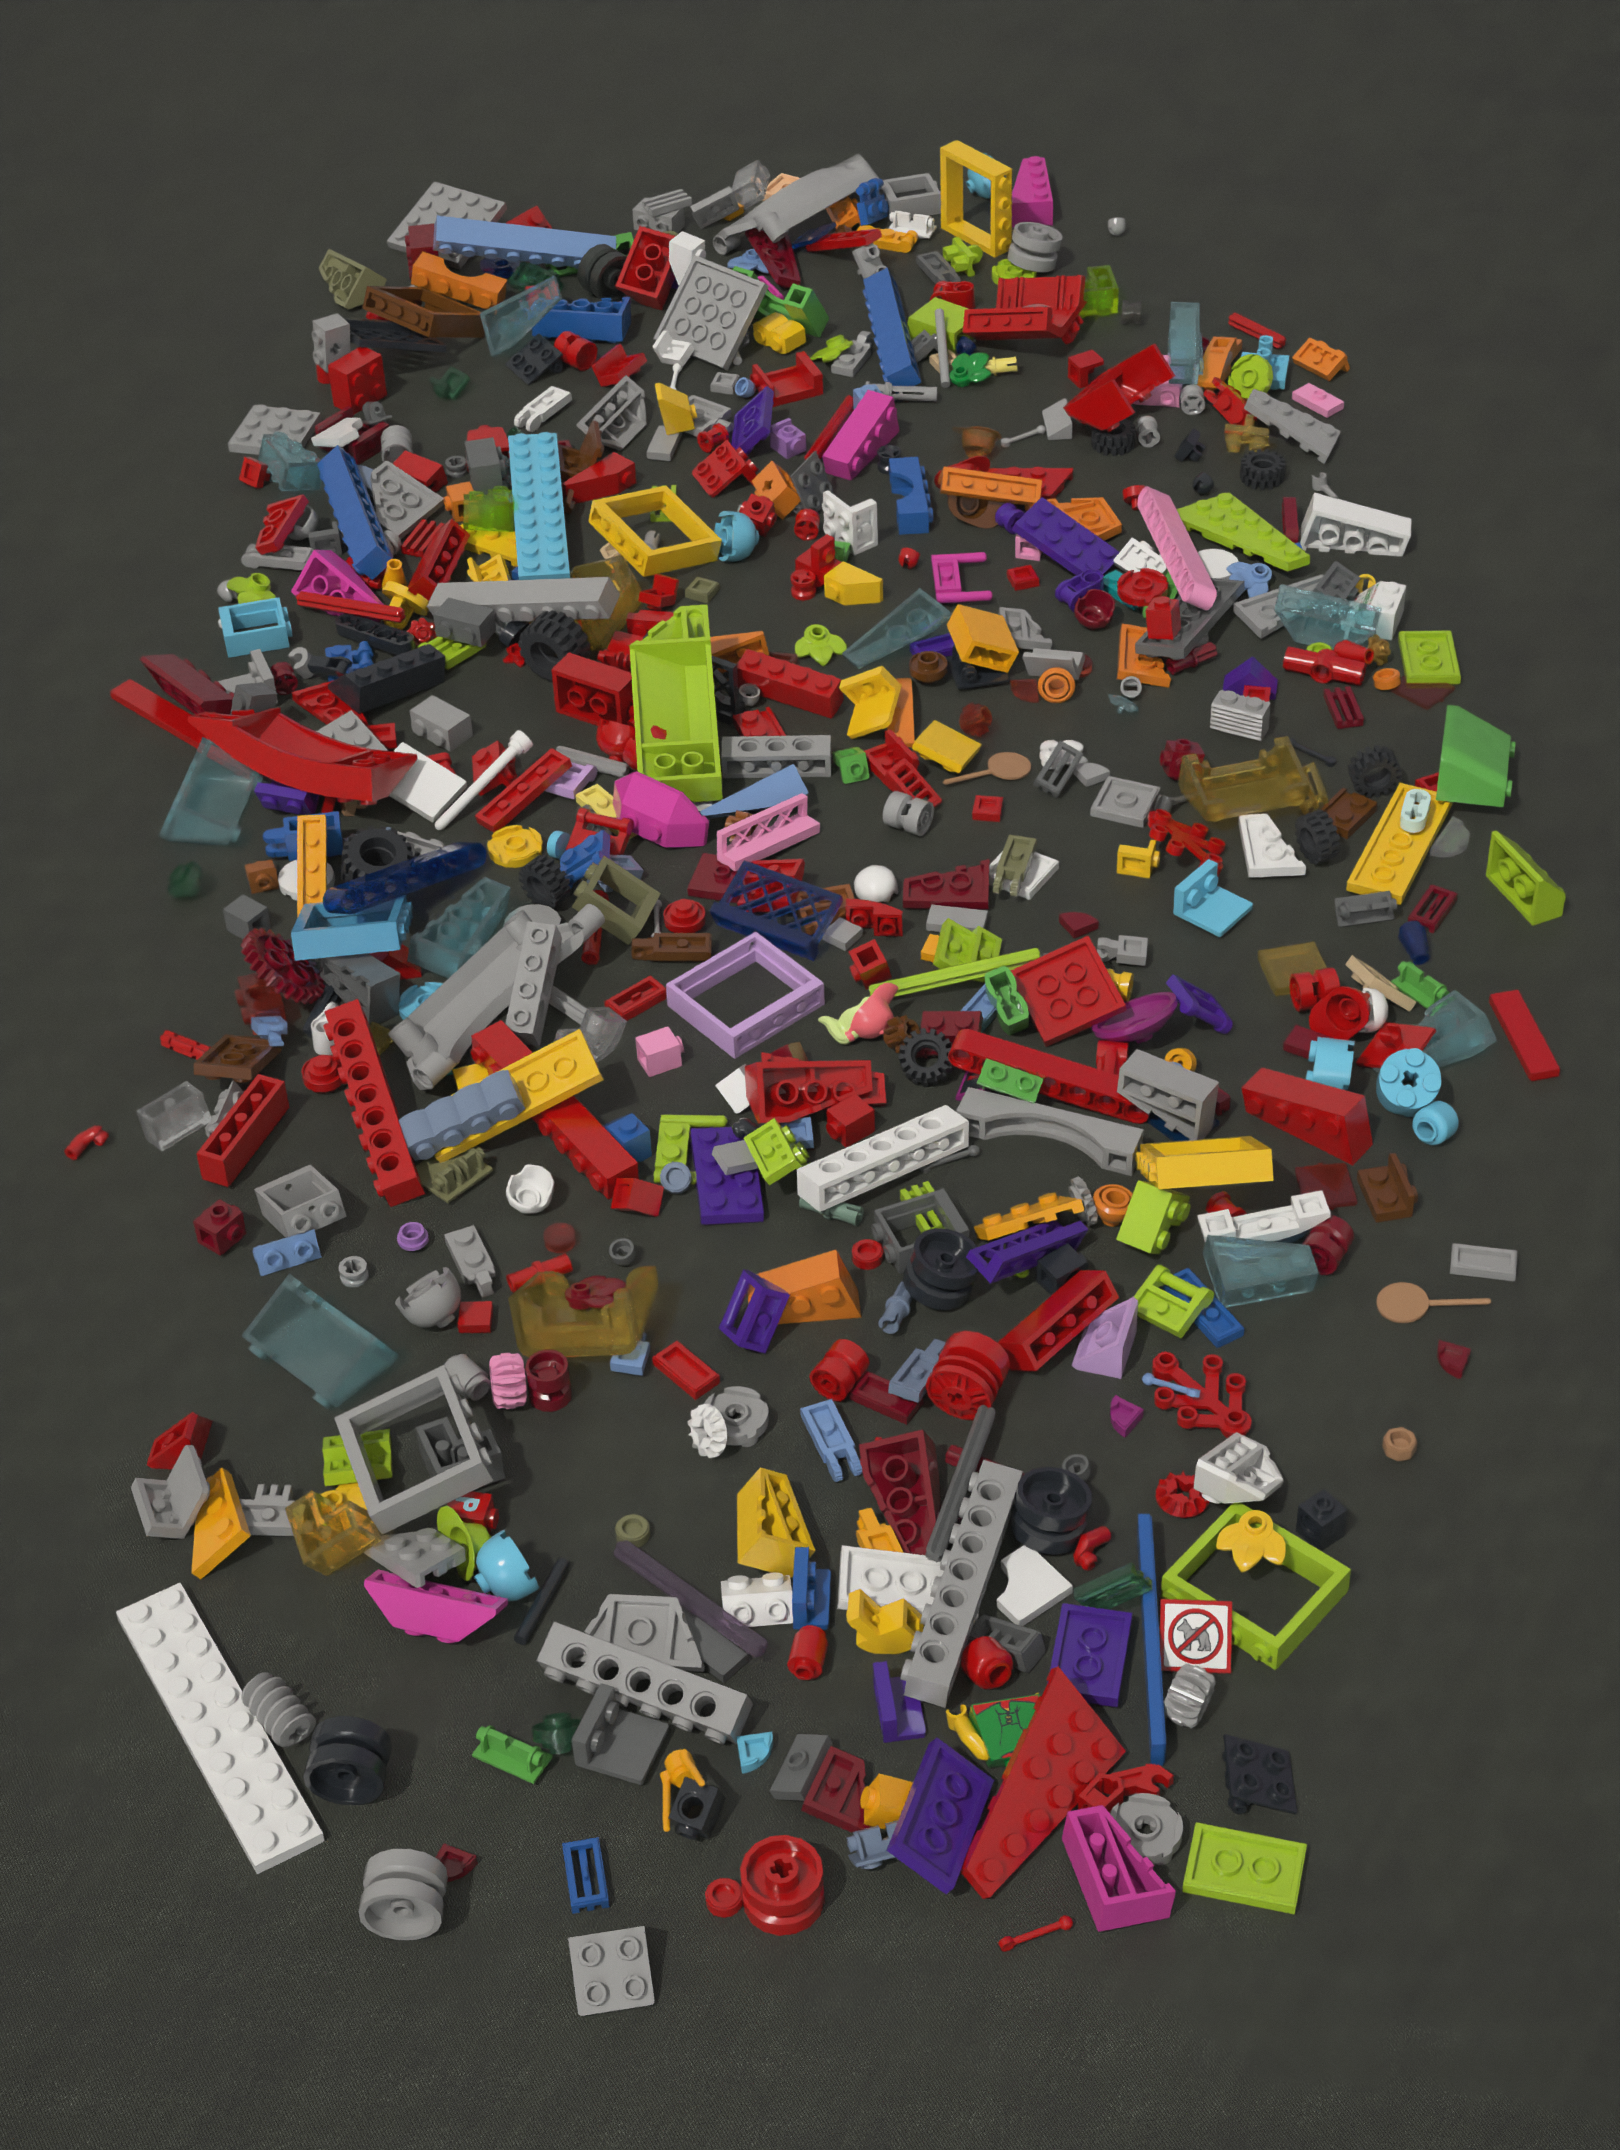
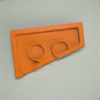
M1122 624L1119 636L1117 679L1123 680L1126 677L1134 676L1143 684L1169 688L1171 678L1169 674L1164 672L1162 659L1135 653V643L1143 636L1147 628Z

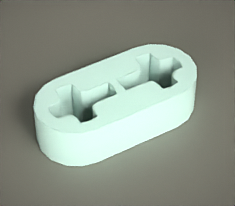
M1413 789L1406 793L1400 816V827L1404 831L1416 833L1425 828L1431 802V795L1427 791Z

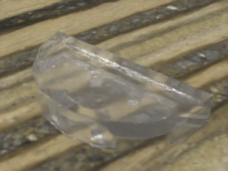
M1455 817L1451 818L1432 845L1430 856L1440 858L1453 857L1467 849L1470 832L1464 827L1463 821Z

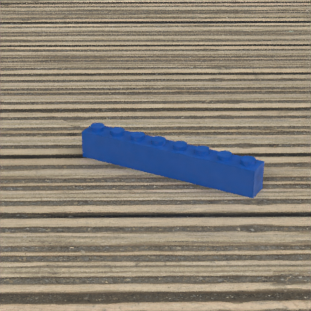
M887 267L863 279L865 289L862 290L867 300L865 304L870 312L868 316L872 323L871 329L875 335L874 341L878 348L876 351L881 360L879 364L884 373L882 377L884 382H890L893 386H915L922 381L898 285Z
M337 445L317 464L320 471L319 477L325 484L324 490L329 495L330 499L328 501L334 509L333 515L339 522L338 528L344 535L342 539L348 546L349 550L347 553L354 562L352 564L353 568L360 575L363 576L365 574L373 580L387 567V562L393 559V556L355 459Z

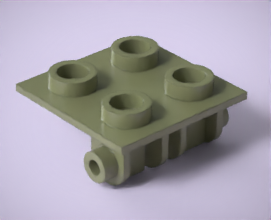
M480 1147L476 1149L471 1148L469 1151H465L441 1163L434 1154L431 1158L425 1159L416 1166L422 1186L446 1203L451 1202L493 1171L492 1167L483 1162L485 1153Z

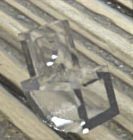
M589 1007L585 1012L580 1028L558 1029L554 1040L557 1041L580 1029L585 1036L595 1061L599 1062L615 1049L627 1021L609 1007Z

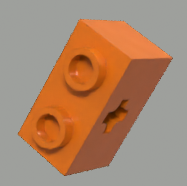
M771 461L752 480L756 488L754 493L757 496H765L774 502L775 513L782 520L801 502L791 477L774 461Z

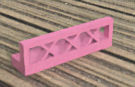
M801 793L717 831V860L729 866L733 871H737L750 865L752 861L764 859L820 833V823L807 815L808 796ZM798 806V814L788 817L793 808ZM779 814L775 823L767 827L771 819ZM758 824L752 835L746 837L750 828ZM737 834L732 843L727 846V837Z

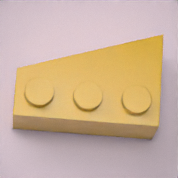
M760 1467L737 1494L738 1564L770 1573H781L783 1576L790 1575V1578H792L794 1573L795 1547H809V1558L815 1552V1548L787 1475Z

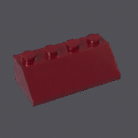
M174 654L142 656L139 659L161 690L194 715L213 711L219 714H231L234 693L230 692L227 694L226 689L216 680L212 683L210 677L203 670L200 669L197 672L195 666L188 659L181 660Z

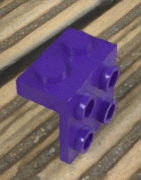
M273 779L271 784L257 782L254 790L264 808L300 815L315 814L322 796L284 785Z

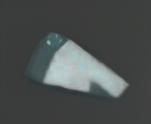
M919 588L846 649L842 655L860 669L934 632L952 616V613Z

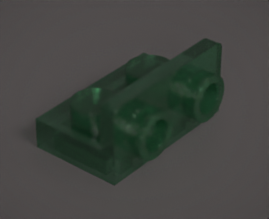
M521 261L508 280L510 287L525 292V286L539 285L541 288L544 283L556 281L560 290L564 287L559 279L560 275L552 269L546 270L538 264H530Z

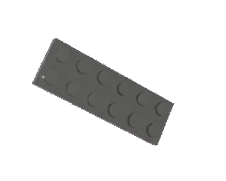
M1211 578L1217 595L1213 606L1209 610H1203L1186 603L1179 595L1176 599H1179L1181 629L1174 640L1148 639V632L1146 631L1135 643V653L1143 654L1147 657L1163 656L1170 657L1173 660L1185 659L1245 591L1244 581Z

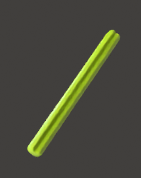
M1038 948L1027 949L872 984L869 986V993L871 996L880 985L892 983L899 988L894 997L983 978L985 973L1004 965L1011 971L1041 956Z

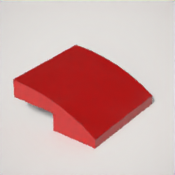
M804 859L752 861L743 876L746 888L737 902L740 913L792 911L803 879Z

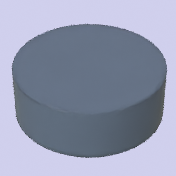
M671 1162L662 1169L660 1181L664 1189L669 1193L681 1194L690 1187L692 1176L685 1164Z

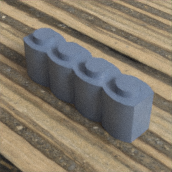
M502 1070L487 1076L480 1083L463 1087L453 1096H447L432 1102L425 1109L416 1110L405 1115L399 1120V1124L412 1158L415 1161L431 1158L443 1147L460 1144L470 1134L486 1132L498 1121L515 1118L525 1109V1105L515 1079L508 1070Z

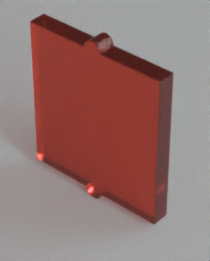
M1406 676L1401 677L1399 686L1390 689V692L1427 711L1438 702H1443L1445 697L1455 691V687L1448 683H1407Z
M1318 1163L1314 1166L1295 1167V1175L1301 1194L1322 1190L1329 1210H1334L1336 1207L1357 1205V1198L1346 1163L1325 1165Z

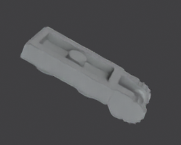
M251 544L247 547V551L242 556L241 561L244 566L254 569L264 566L274 569L284 568L302 571L314 549L284 545L276 553L270 552L261 555L255 548L256 545Z

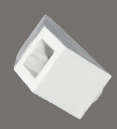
M683 231L669 241V263L678 285H680L693 256L696 255L703 259L706 257L705 240Z

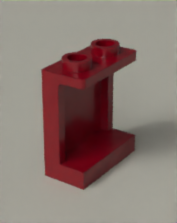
M347 406L315 426L316 435L345 418H354L353 409ZM382 421L372 428L363 424L362 428L357 431L359 437L341 448L355 459L357 465H360L381 452V436L383 431L389 427V424ZM320 447V448H322V449H324V450L330 452V451H331L332 449H334L335 447Z

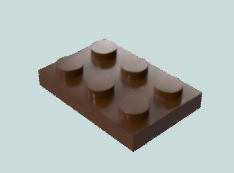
M225 1034L194 1063V1075H202L209 1080H217L223 1077L233 1078L235 1082L240 1083L249 1082L282 1051V1046L270 1047L268 1039L260 1037Z

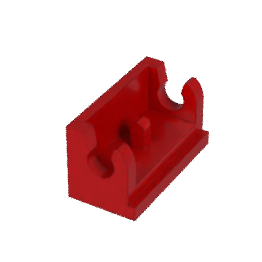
M406 450L392 463L427 487L433 483L434 485L430 489L435 493L448 483L442 464Z

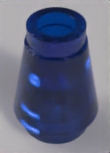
M1418 921L1404 923L1399 928V941L1414 964L1422 965L1430 960L1426 928Z

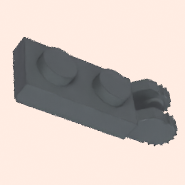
M938 251L916 256V264L935 284L939 281L961 282V279L956 274V270Z

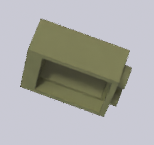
M603 856L598 864L592 862L583 876L587 880H582L573 894L577 898L572 908L579 912L586 904L596 906L605 918V923L601 927L629 945L632 942V938H635L642 930L661 893L606 856ZM598 880L637 905L632 916L593 891Z

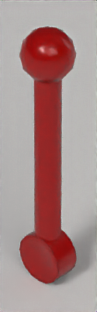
M1063 1915L1058 1922L1013 1938L1006 1936L998 1942L999 1947L1003 1952H1007L1019 1943L1058 1929L1069 1930L1073 1926V1920L1070 1916Z

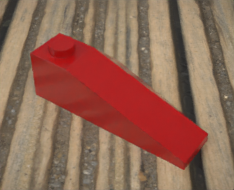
M871 1060L755 1062L745 1066L746 1098L758 1124H765L773 1118L778 1123H789L838 1104L853 1094L859 1096L872 1091Z

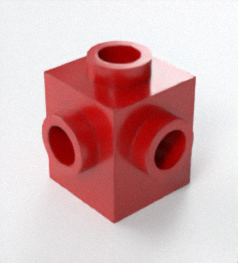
M751 493L748 501H744L739 510L740 513L750 517L759 535L766 537L777 519L774 502L765 496H757Z

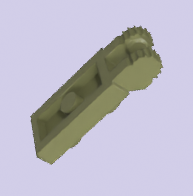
M1009 834L996 868L993 893L1000 894L1003 889L1004 879L1012 880L1010 895L1018 896L1021 883L1025 880L1037 847L1036 838Z

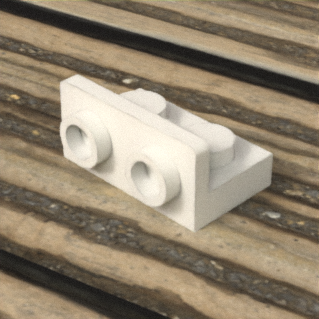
M1134 538L1130 539L1113 560L1115 566L1124 572L1130 570L1140 572L1142 568L1157 570L1165 576L1168 572L1161 554L1158 555L1153 552V548L1145 541L1138 542Z

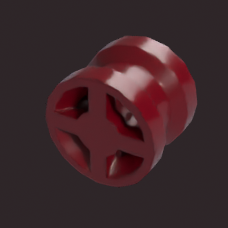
M278 662L271 666L270 671L274 677L276 693L279 695H289L294 692L298 686V679L291 664Z

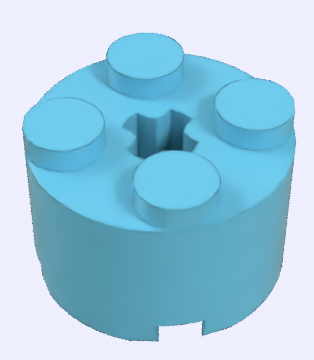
M1318 1037L1317 1041L1311 1040L1308 1062H1314L1313 1071L1307 1070L1306 1080L1348 1090L1354 1053L1353 1051H1348V1049L1354 1048L1355 1041Z
M1418 1048L1404 1049L1393 1053L1384 1061L1377 1077L1376 1093L1380 1103L1393 1114L1414 1117L1416 1112L1435 1100L1441 1086L1439 1067L1429 1055ZM1404 1079L1412 1080L1414 1082L1413 1087L1410 1084L1404 1086L1402 1084Z

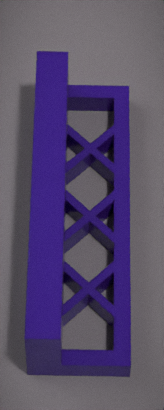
M1057 1220L1044 1222L974 1248L968 1252L966 1257L991 1284L1037 1266L1038 1259L1067 1243L1076 1251L1088 1228L1081 1221L1065 1227ZM983 1256L991 1258L989 1264L982 1258Z

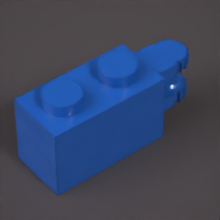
M339 811L310 814L326 815L327 857L342 855L344 842ZM297 816L283 818L284 827L265 831L263 833V840L268 843L265 846L268 857L288 856L289 861L297 860Z

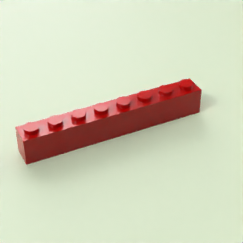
M502 1020L471 1035V1056L477 1065L482 1064L487 1069L488 1075L532 1054V1051ZM574 1095L531 1117L537 1123L541 1133L544 1136L548 1135L554 1141L557 1150L561 1154H566L572 1161L574 1168L579 1173L583 1172L589 1179L591 1186L596 1191H600L608 1200L613 1198L616 1178L639 1179L638 1162Z

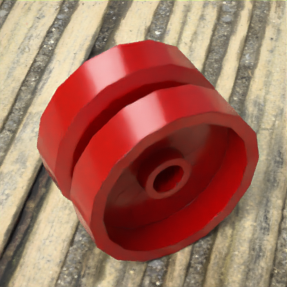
M789 1835L770 1836L755 1843L745 1854L740 1867L744 1912L750 1922L763 1932L778 1936L797 1934L809 1928L820 1917L825 1903L823 1868L819 1854L812 1845L803 1839Z

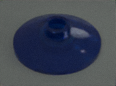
M483 258L480 262V270L484 274L489 273L504 279L521 272L525 266L524 261L511 262L502 258Z

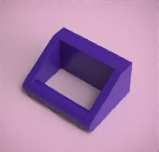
M743 1269L719 1329L737 1346L766 1353L790 1294L759 1275ZM750 1285L755 1288L754 1293L737 1329L733 1325Z

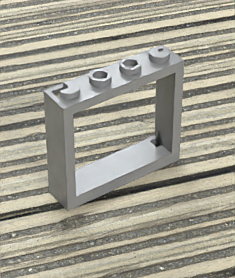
M445 1365L334 1417L368 1514L382 1535L494 1481L488 1465L492 1464L493 1461L486 1447L481 1448L479 1445L480 1442L484 1441L481 1431L476 1422L471 1424L469 1418L474 1417L472 1408L466 1398L461 1399L460 1394L465 1392L457 1374L451 1376ZM445 1394L470 1459L384 1500L360 1435Z

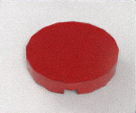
M1142 568L1140 572L1130 570L1121 575L1117 581V593L1119 598L1129 605L1138 607L1148 606L1153 598L1168 595L1167 578L1164 574L1154 569Z

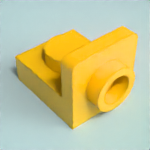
M1150 840L1148 849L1120 844L1117 852V873L1150 878L1153 867L1158 868L1161 852L1156 851L1157 841Z

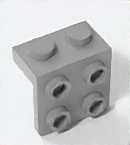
M185 1445L167 1480L135 1478L131 1490L146 1536L184 1539L191 1525H194L201 1506L207 1501L210 1494V1485L205 1479L201 1467V1459L197 1456L193 1445Z

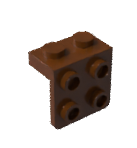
M592 421L580 450L558 444L562 481H567L595 464L597 458H601L604 444L601 442L602 431L599 430L597 421Z

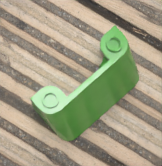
M1447 705L1436 800L1504 807L1505 797H1511L1512 781L1507 780L1509 758H1514L1516 742L1510 741L1511 735L1460 706Z

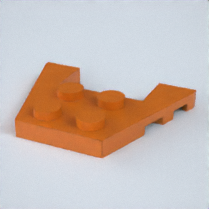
M1103 497L1071 498V503H1058L1056 499H1047L1048 502L1104 541L1122 532V523ZM1025 505V510L1028 511L1032 506Z

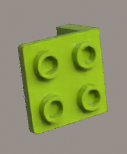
M775 1118L744 1137L764 1180L769 1185L791 1171L811 1163H807V1158L810 1156L800 1141L795 1144L794 1142L797 1140L787 1125L782 1128Z

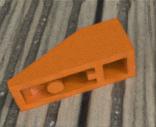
M763 631L710 637L712 656L735 664L739 662L747 649L769 655ZM718 668L721 674L727 672L724 669Z

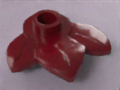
M602 1275L591 1276L565 1290V1299L568 1301L569 1307L578 1310L590 1307H615L616 1303L612 1296L627 1290L628 1284L618 1278H607Z

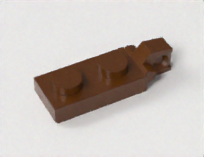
M654 933V937L647 939L632 938V959L645 961H706L711 958L712 934Z

